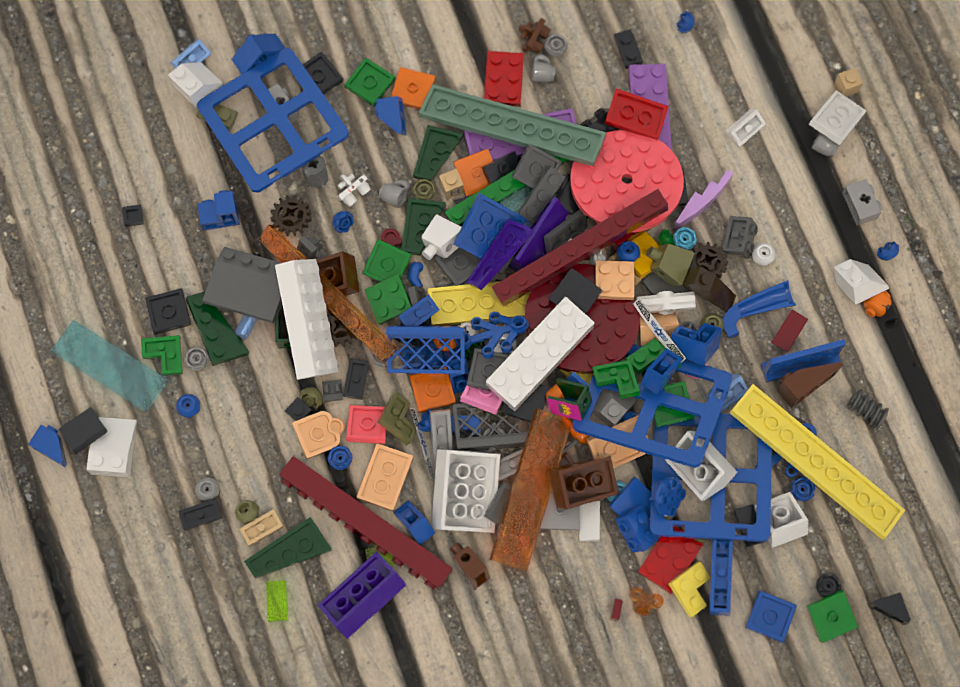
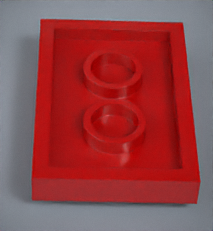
M487 51L484 99L509 106L521 107L524 53Z
M616 88L604 124L658 140L669 106Z
M673 526V532H683L676 526ZM660 537L637 573L671 595L673 591L668 583L689 568L703 544L694 538Z

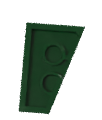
M428 125L413 178L432 181L460 143L464 134Z
M408 198L401 250L412 255H421L425 247L421 239L422 235L435 215H441L446 202Z

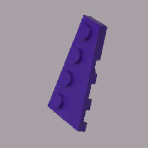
M508 219L466 282L482 290L535 231L528 226Z

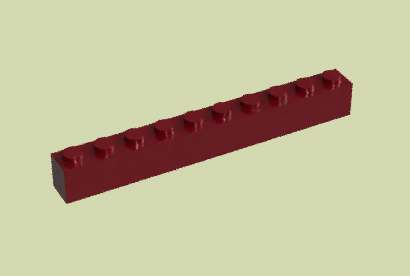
M656 189L493 285L494 293L502 306L505 307L668 211V203L660 190Z
M292 456L280 472L279 476L282 479L281 483L289 489L294 487L298 490L297 494L303 499H311L313 506L320 511L325 509L329 512L328 516L334 521H342L345 524L344 527L351 533L355 531L359 533L362 541L368 545L373 543L377 546L376 550L384 556L386 554L390 555L393 558L392 562L399 567L403 565L407 567L410 575L416 579L421 577L425 580L424 584L430 589L434 590L436 588L440 590L452 574V567L296 457Z

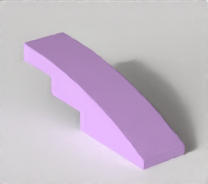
M726 170L718 184L710 181L702 195L695 192L678 217L674 228L678 230L705 211L726 188L732 179L733 173Z

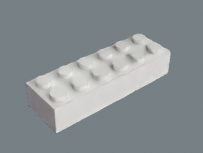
M316 259L292 260L275 265L297 380L337 373L338 363L335 358L334 343L331 337L330 323L327 317L326 303L322 291L323 287Z
M565 297L486 380V386L515 412L594 328L595 322Z

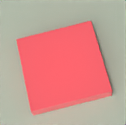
M350 405L346 442L385 444L387 429L377 422L385 407Z

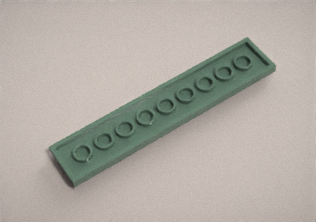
M432 84L419 111L420 118L526 148L528 144H532L548 154L593 167L606 139V132L434 84Z

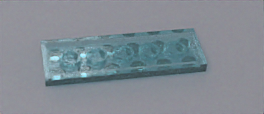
M72 320L51 350L53 354L145 412L148 411L168 382L165 377Z

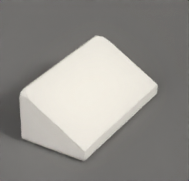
M750 109L725 130V133L740 147L765 126L766 123L757 109Z
M594 501L579 506V541L599 542L600 501Z

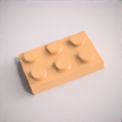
M639 415L611 428L631 433ZM595 437L586 439L593 459L611 456L613 468L647 454Z
M377 443L356 498L394 512L414 457Z

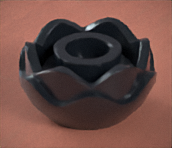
M825 573L818 578L816 589L822 597H826L840 591L841 584L837 576Z

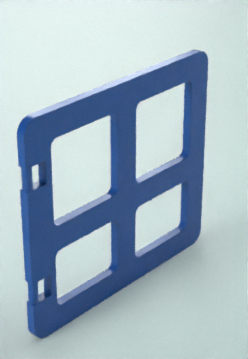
M289 48L279 51L200 99L197 103L200 113L250 189L255 193L268 188L280 178H284L323 154L324 151L346 140L349 136L348 129L295 53ZM282 65H286L303 88V92L279 105L261 79ZM250 87L267 113L238 132L230 134L214 110V107L244 88ZM312 103L330 127V131L310 144H305L288 120V117ZM277 126L294 152L261 174H257L241 151L240 146L270 127ZM328 139L330 143L320 148L319 144ZM277 170L280 172L278 175L271 179L268 176Z
M634 344L626 354V357L639 350L641 346ZM686 359L681 363V367L675 371L714 383L706 403L667 393L664 391L665 387L657 395L638 384L640 396H635L634 398L643 400L644 404L631 433L590 421L601 391L608 389L618 392L616 383L597 387L594 376H592L588 385L592 403L582 421L574 419L573 429L578 433L693 468L699 467L704 459L731 386L732 375L727 371L696 364ZM716 391L722 392L720 399L714 397ZM658 406L668 407L700 417L699 425L688 450L646 438ZM698 438L705 440L702 447L696 446Z
M720 413L713 432L712 445L726 459L727 429L748 428L731 414ZM694 416L693 420L656 428L655 425L654 441L667 444L669 426L698 427L700 417ZM758 437L757 468H734L737 473L729 482L755 484L757 486L756 524H730L725 522L724 487L711 496L709 522L666 520L664 515L658 513L656 507L652 505L653 502H651L650 532L654 536L747 540L752 542L767 541L770 538L772 448ZM653 456L651 496L656 497L660 480H664L667 477H676L679 480H682V478L665 459ZM673 526H684L685 532H673ZM735 529L747 530V535H735Z

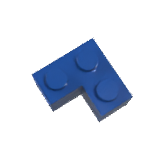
M276 33L252 34L236 50L232 61L239 72L243 74L285 49V46Z
M219 191L214 194V201L204 200L202 203H198L200 225L203 231L240 225L238 206L233 191Z
M704 323L695 331L679 325L671 334V339L687 360L705 365L719 348L722 328Z

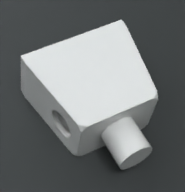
M436 214L422 235L421 239L426 247L422 255L428 260H431L435 254L443 258L450 256L459 248L453 244L461 227Z

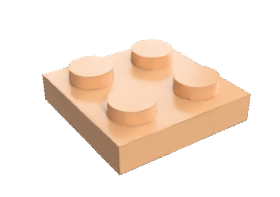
M596 260L595 285L603 290L598 299L634 300V262Z

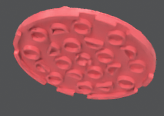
M625 130L607 132L594 167L574 161L570 176L571 192L577 206L584 215L596 221V224L659 189L668 203V211L632 232L648 230L664 222L677 208L684 185L681 165L673 151L659 139H652ZM624 177L630 178L632 182L626 184L622 179Z

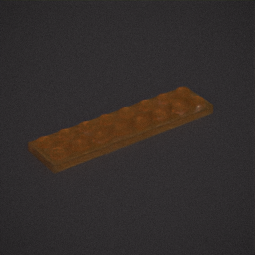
M535 409L489 560L527 572L552 490L549 469L559 467L571 428V420L541 409Z

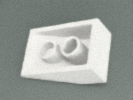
M98 417L108 432L91 443L86 470L91 475L130 477L137 420Z

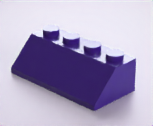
M556 197L548 202L535 223L531 226V229L535 232L520 247L508 267L515 272L547 254L544 236L566 220L565 218L569 213Z
M375 552L322 600L318 607L348 639L407 584L382 556Z

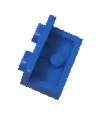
M434 342L429 344L436 352L439 350ZM410 348L402 350L403 357L407 361L414 355ZM424 348L419 353L426 361L434 355L429 348ZM440 351L438 354L444 359L442 351ZM417 356L410 362L414 369H420L424 365ZM436 356L428 363L433 369L440 368L443 365Z
M642 505L634 507L625 516L615 518L618 528L631 552L646 551L659 540L658 536H654L650 532V520Z

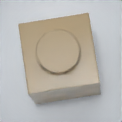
M856 68L839 73L834 82L838 91L846 97L858 93L863 84Z
M457 169L439 175V184L446 199L464 193V185Z

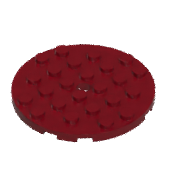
M576 264L571 267L595 284V265ZM571 268L531 291L525 308V319L529 324V328L526 331L527 336L557 306L549 298ZM635 296L634 300L597 299L586 313L595 322L594 328L556 368L567 372L574 371L581 372V374L593 373L592 367L620 362L633 347L639 331L640 314L633 304L636 301Z

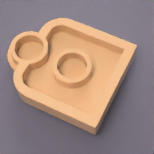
M320 411L292 422L306 459L337 447L340 442V435L345 430L344 422L340 418H332L325 411Z

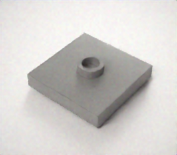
M540 489V529L579 530V506L567 510L557 508L553 490Z

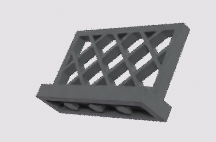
M466 403L452 405L457 451L472 452L489 450L491 447L504 449L535 444L533 423L524 421L529 426V432H520L516 427L522 421L521 419L513 426L505 420L508 415L501 417L498 413L496 415L489 412L482 419L475 413L478 409L477 407ZM457 409H466L470 413L465 421L458 417ZM491 414L500 419L495 427L486 422ZM472 415L481 421L476 429H473L466 423ZM502 422L511 428L507 434H501L496 430ZM483 424L492 430L488 436H482L477 432ZM464 425L472 431L468 438H460L459 431Z

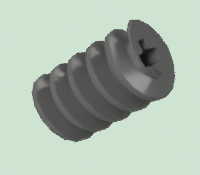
M318 156L302 166L305 182L309 186L323 188L327 184L328 173L323 157Z
M860 389L853 394L845 407L851 405V412L857 409L856 416L864 414L863 421L870 418V426L877 423V430L888 416L889 408L886 407L881 410L882 403L875 406L876 399L873 398L868 401L870 395L862 396L863 390Z

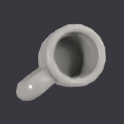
M536 55L532 65L531 81H554L555 66L550 64L548 57L545 55Z
M821 132L812 145V149L831 157H833L839 147L837 143Z
M397 180L392 184H383L379 191V197L386 203L399 208L406 199L407 190L410 185L406 180Z

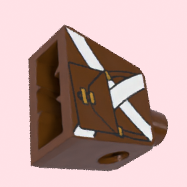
M458 542L450 548L451 552L455 555L453 557L455 565L474 590L490 579L487 567L469 546L463 548Z

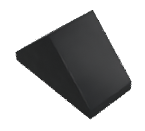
M901 592L874 600L868 606L903 625L908 624L911 620Z

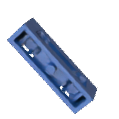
M713 539L710 615L730 616L733 540Z

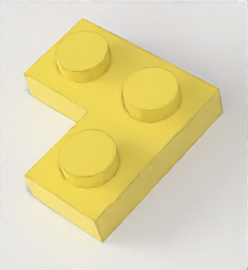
M701 561L694 563L668 583L688 617H693L707 606L697 590L698 587L710 579Z

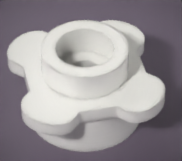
M602 250L592 255L590 264L595 265L596 260H606V255L602 254Z

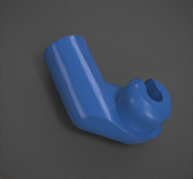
M421 262L412 263L407 276L412 286L420 288L423 287L418 277L419 273L423 270Z

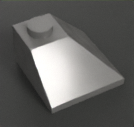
M603 389L593 414L609 427H613L621 422L623 416L632 409L638 400L634 397L620 399L618 392Z

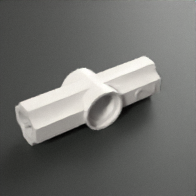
M662 291L657 293V295L637 297V300L640 298L651 313L658 312L662 315H668L679 310L696 309L694 292L673 293L672 291Z

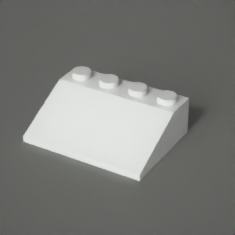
M437 449L431 524L433 529L495 533V523L483 516L498 490L500 454Z

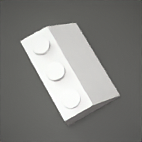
M687 431L675 447L688 450L696 431ZM698 438L696 446L702 447L705 440ZM710 442L702 464L699 467L693 468L666 460L701 501L706 500L726 487L737 473Z

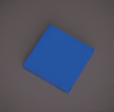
M633 477L608 506L618 516H625L634 507L642 505L648 518H650L651 501L649 499L651 492L637 477Z
M759 590L745 628L784 643L797 605Z

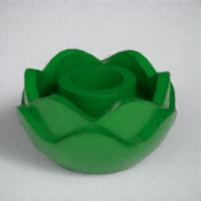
M663 229L658 235L659 244L675 246L670 229Z

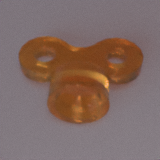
M633 587L630 591V598L637 601L634 610L640 615L647 616L650 614L652 607L657 609L663 605V597L659 594H646L640 587Z

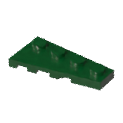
M205 292L186 297L187 304L212 366L249 355L248 349L215 306L202 302Z
M310 517L244 562L256 579L333 550Z

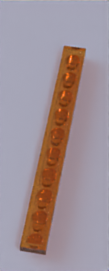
M268 225L258 239L281 263L307 259L273 225ZM319 271L326 307L381 362H386L397 347Z

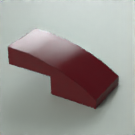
M792 309L772 340V343L788 352L808 321V318Z

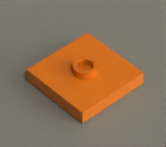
M400 67L391 97L399 96L403 98L404 106L420 110L432 84L435 82L436 76Z
M488 148L453 161L454 167L457 169L463 182L466 197L490 185L481 168L493 162Z
M417 373L409 375L419 413L426 412L428 409L433 410L456 404L449 374Z

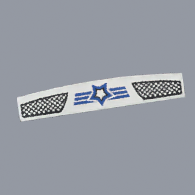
M639 298L633 303L635 308L663 346L683 358L682 363L686 357Z
M410 408L430 479L435 480V473L423 431L418 426L420 421L416 410Z

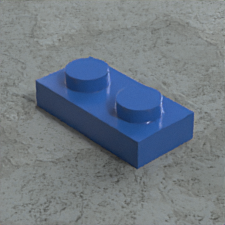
M428 294L397 318L403 326H419L440 309Z

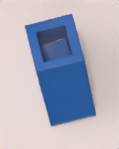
M455 347L453 350L456 352L459 348ZM443 351L444 359L447 361L453 353L451 351ZM455 356L448 365L452 369H461V362ZM466 357L465 374H449L454 394L463 392L467 386L469 371Z

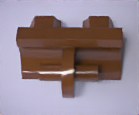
M540 18L539 22H535L533 28H531L533 25L531 22H528L527 25H520L519 31L522 33L520 38L526 39L521 49L522 51L527 52L530 50L536 54L541 51L544 44L538 41L537 37L540 36L545 40L551 32V29L544 25L546 20Z

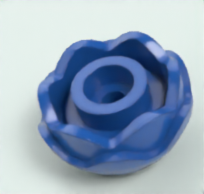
M684 11L680 15V21L677 23V30L679 32L687 33L693 28L695 18L691 12Z
M348 211L336 213L332 220L333 228L338 233L348 232L354 223L353 215Z
M633 241L623 242L616 251L617 257L621 261L635 262L640 257V248Z
M895 241L893 243L887 242L884 247L878 248L877 257L884 261L893 259L899 253V245Z
M193 394L182 395L176 403L177 412L186 418H191L199 413L200 400Z
M430 409L422 414L421 421L418 423L420 430L423 432L431 431L429 411L432 410Z
M345 446L333 447L328 455V462L334 469H346L352 462V453Z
M807 477L797 478L792 482L791 493L799 501H808L814 496L815 484Z

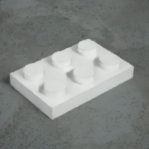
M836 90L813 117L809 125L838 145H841L864 116L866 110Z

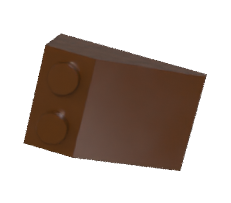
M342 251L316 260L319 267L324 300L345 297L359 292L355 256Z
M837 362L800 369L794 373L790 371L779 382L780 387L777 392L792 409L834 377L843 364Z
M611 456L549 469L557 508L567 510L619 494Z

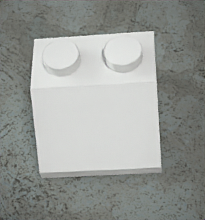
M201 62L182 63L168 74L173 86L195 108H197V103L200 99L224 85Z
M849 259L834 267L836 284L855 305L889 289V286L867 264Z
M791 492L772 498L770 538L768 539L771 547L773 548L808 535V519Z

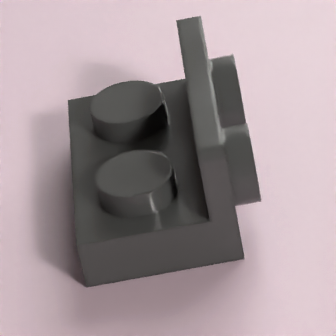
M730 216L723 245V252L725 254L743 255L745 259L750 258V254L754 249V236L758 232V226L751 217Z

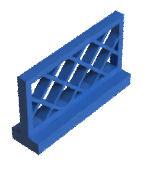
M466 326L386 327L388 373L465 374ZM392 338H400L405 345L397 351L392 346ZM414 338H419L424 343L418 351L409 344ZM433 339H439L444 344L437 352L429 345ZM452 339H461V347L455 352L448 343ZM406 346L414 353L408 361L400 354ZM426 346L434 354L428 361L419 354ZM445 346L453 353L447 361L438 354ZM396 356L405 363L400 369H392V360ZM416 356L424 363L420 369H414L410 364ZM435 356L443 363L439 369H433L428 364ZM456 356L461 362V369H452L448 363Z
M842 339L779 356L761 363L766 383L782 379L790 371L794 373L800 369L840 362L839 354L846 345L845 340Z

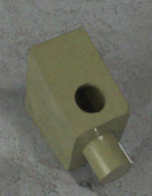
M671 244L660 245L658 249L651 246L646 256L653 259L651 271L670 286L676 287L683 284L695 253Z

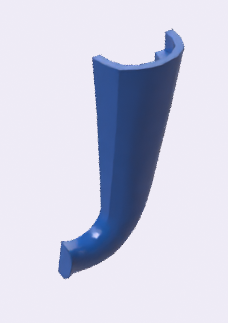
M787 280L769 287L732 306L726 312L723 319L724 329L728 338L739 335L736 324L741 318L775 309L796 306L791 296L789 281Z

